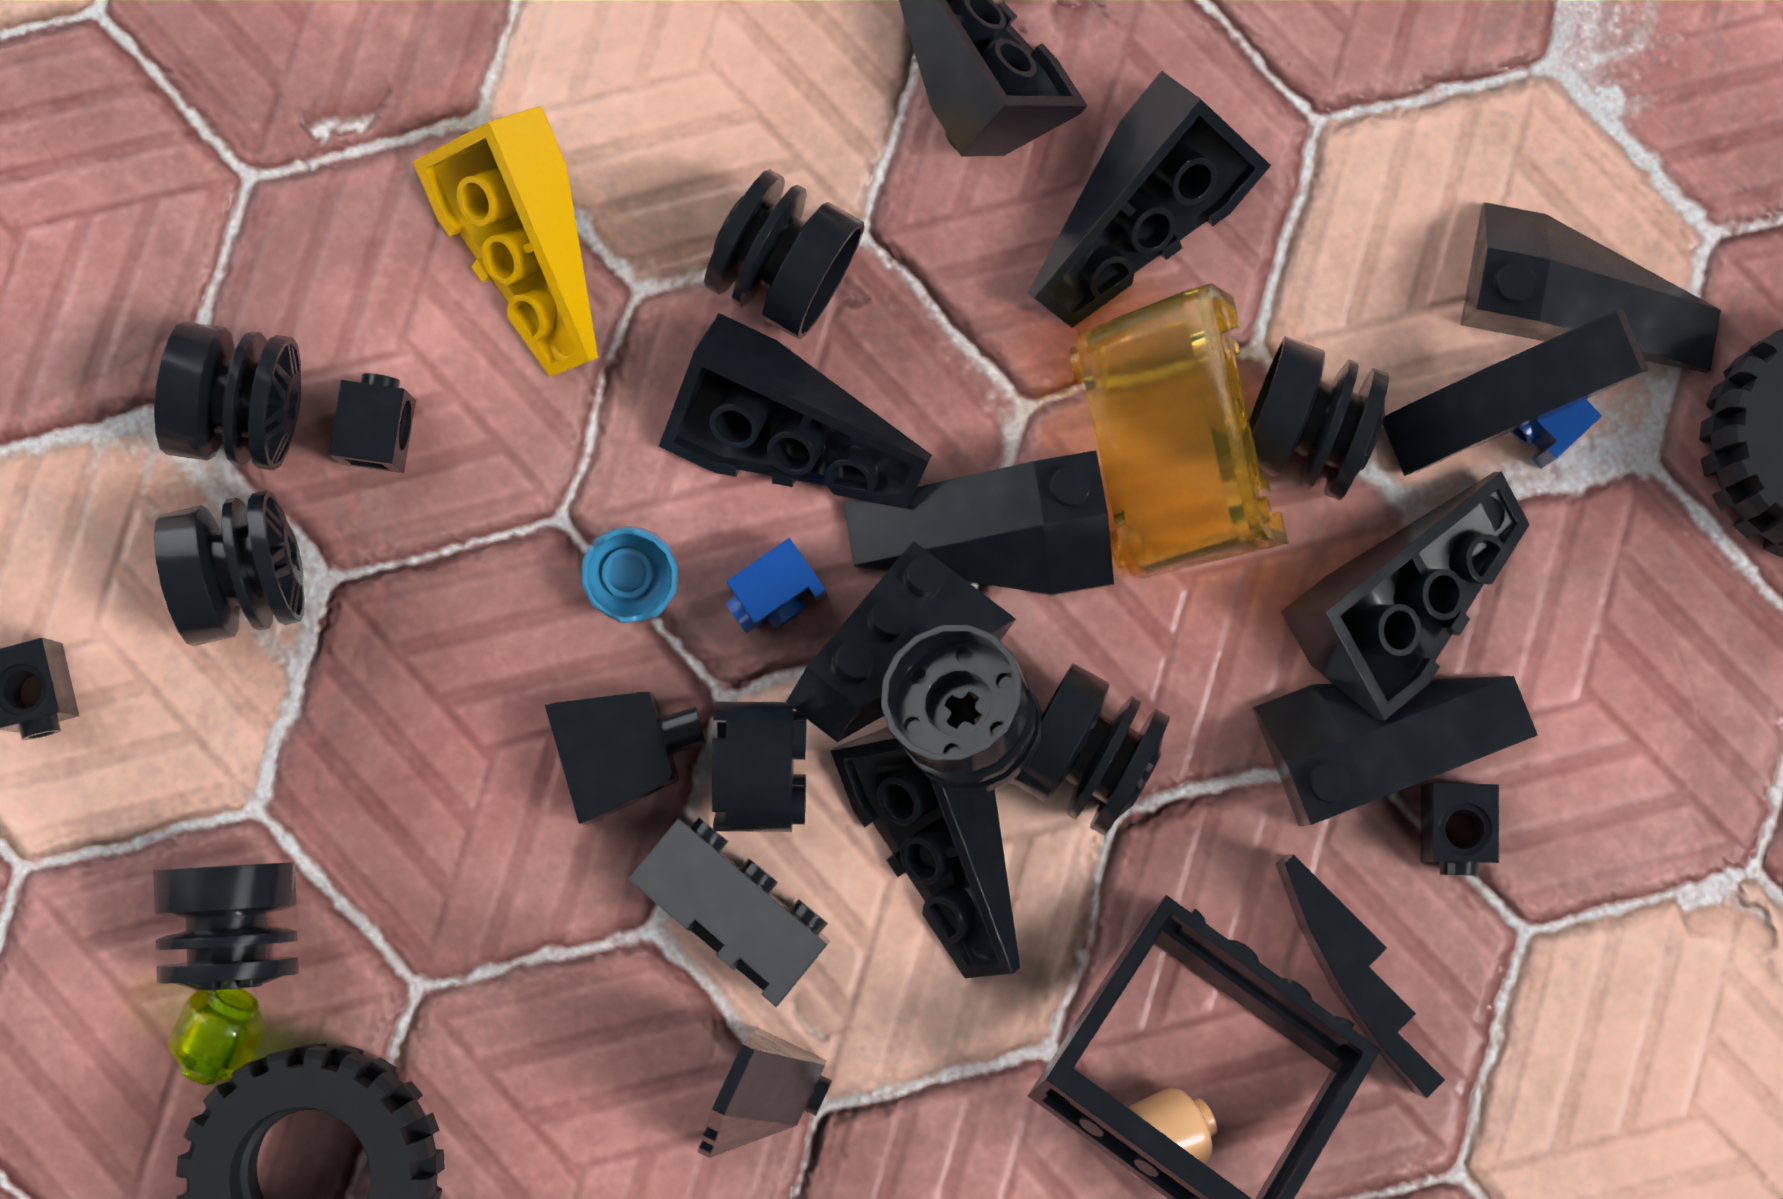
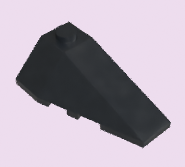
M1161 71L1120 120L1028 293L1073 328L1130 287L1133 283L1134 273L1159 255L1167 260L1183 248L1180 240L1205 222L1214 226L1230 215L1270 168L1271 164L1202 99Z

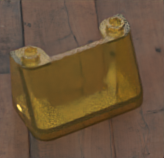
M1213 283L1182 291L1079 332L1077 346L1071 347L1069 350L1074 376L1079 384H1085L1116 530L1110 532L1111 552L1116 565L1119 568L1127 567L1134 578L1144 579L1289 544L1282 512L1272 513L1267 496H1259L1260 494L1271 492L1269 480L1262 477L1235 360V356L1240 354L1238 342L1228 336L1225 337L1226 332L1240 327L1234 297Z

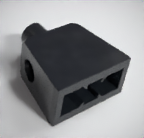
M651 692L604 696L545 705L578 823L583 825L595 823L679 781L672 754L707 744L704 728L696 707L661 717L656 698Z

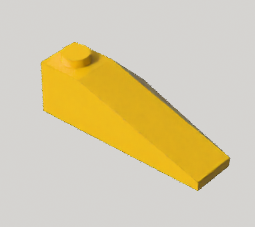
M542 105L489 121L412 161L438 222L449 237L457 234L460 235L476 258L471 268L482 283L492 280L508 303L507 318L549 377L598 358L567 165Z

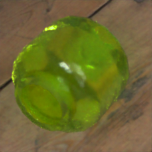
M240 988L196 991L188 997L168 1038L170 1053L181 1065L180 1071L185 1077L199 1084L212 1085L216 1081H229L232 1078L233 1071L251 1062L266 1031L263 1014L258 1010V1000L252 994Z

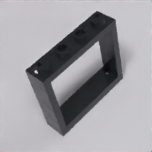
M1166 895L1146 914L1029 1092L1028 1097L1167 1199H1252L1074 1069V1066L1148 952L1156 943L1331 1070L1255 1198L1294 1199L1381 1050L1352 1029L1355 1023L1343 1017L1333 1016L1315 1003L1309 991L1301 984L1288 978H1281L1261 964L1258 956L1250 947L1236 940H1228L1206 924L1205 918L1196 908L1190 912Z

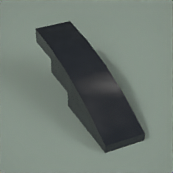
M1616 310L1502 360L1387 414L1384 417L1383 426L1403 475L1406 476L1420 472L1462 451L1481 446L1530 422L1549 417L1649 369L1624 310Z
M1294 854L1284 855L1276 863V867L1297 923L1329 985L1367 1040L1381 1050L1379 1054L1415 1094L1428 1098L1445 1079L1398 1033L1416 1013L1369 967L1387 947Z

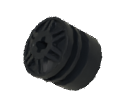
M769 169L763 171L752 183L745 195L736 202L726 217L715 240L714 251L706 269L704 283L708 289L720 295L726 292L735 282L731 297L733 303L740 307L748 304L763 287L767 288L768 292L762 312L763 320L800 340L815 325L840 285L860 244L864 232V222L830 202L822 204L806 222L802 221L801 217L807 198L806 189L795 185L782 197L785 186L784 177Z
M192 322L177 324L165 346L156 383L154 419L159 449L166 455L208 461L215 457L223 443L226 458L233 465L243 466L252 459V463L257 468L273 471L279 468L288 453L301 403V358L298 344L293 337L275 335L269 338L267 342L262 333L251 331L243 335L235 350L232 334L226 327Z
M1285 336L1274 355L1258 394L1240 446L1237 463L1277 477L1286 467L1293 453L1304 456L1300 476L1301 486L1311 489L1322 472L1324 465H1329L1330 468L1324 489L1325 495L1341 500L1349 490L1354 478L1360 470L1362 471L1365 468L1377 442L1385 417V396L1388 389L1389 374L1372 368L1359 392L1355 393L1353 388L1359 365L1358 362L1348 359L1337 373L1332 384L1321 380L1325 364V351Z
M269 490L252 493L248 499V507L237 497L226 499L222 505L221 530L209 509L202 505L161 514L156 519L154 547L160 584L172 620L186 644L197 646L235 637L239 630L240 606L253 629L259 631L270 628L273 623V614L278 622L284 625L301 622L304 616L305 605L301 555L293 530L288 524L282 506L274 493Z
M971 625L938 626L916 635L898 651L883 678L881 707L889 730L912 758L916 766L934 784L956 793H986L1010 783L1030 764L1041 741L1042 712L1034 691L1022 673L1014 655L994 634ZM965 716L971 719H976L980 716L979 721L975 725L966 721L959 724Z
M1072 663L1042 715L1041 741L1030 764L1010 783L1043 802L1055 792L1063 780L1073 784L1075 788L1069 802L1067 815L1076 820L1091 796L1100 799L1101 802L1091 821L1090 828L1105 835L1114 822L1134 805L1149 780L1161 755L1163 735L1170 716L1155 708L1141 730L1137 732L1130 728L1140 707L1141 700L1131 696L1113 718L1102 712L1108 696L1110 683Z
M295 862L153 870L155 913L163 916L186 918V931L156 939V950L187 949V963L157 966V983H175L195 989L196 991L259 987L280 977L299 973L298 957H268V944L298 941L296 930L267 926V913L296 905Z

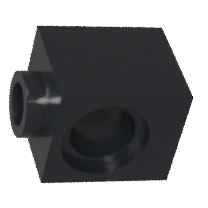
M364 373L362 374L361 382L341 380L329 455L342 465L404 473L416 399L404 388H399V379L380 374Z
M38 638L0 649V730L20 732L22 740H31L56 734L61 731L60 721L79 717L62 643ZM36 675L42 685V694L39 701L27 709L21 700V688L27 679Z
M1429 783L1421 785V862H1440V875L1479 876V863H1499V784ZM1455 812H1461L1466 815L1473 826V836L1470 842L1463 848L1454 846L1448 840L1445 832L1446 822Z

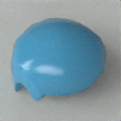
M626 526L609 530L594 540L582 559L581 585L592 607L609 618L620 623L639 622L656 618L666 608L677 592L679 566L671 546L657 533L642 527Z

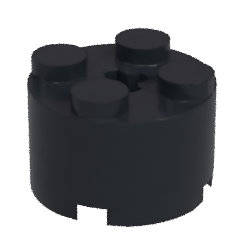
M715 701L713 720H726V722H717V738L712 739V812H716L713 831L792 832L793 824H805L806 774H794V760H806L807 719L797 711H794L786 702Z

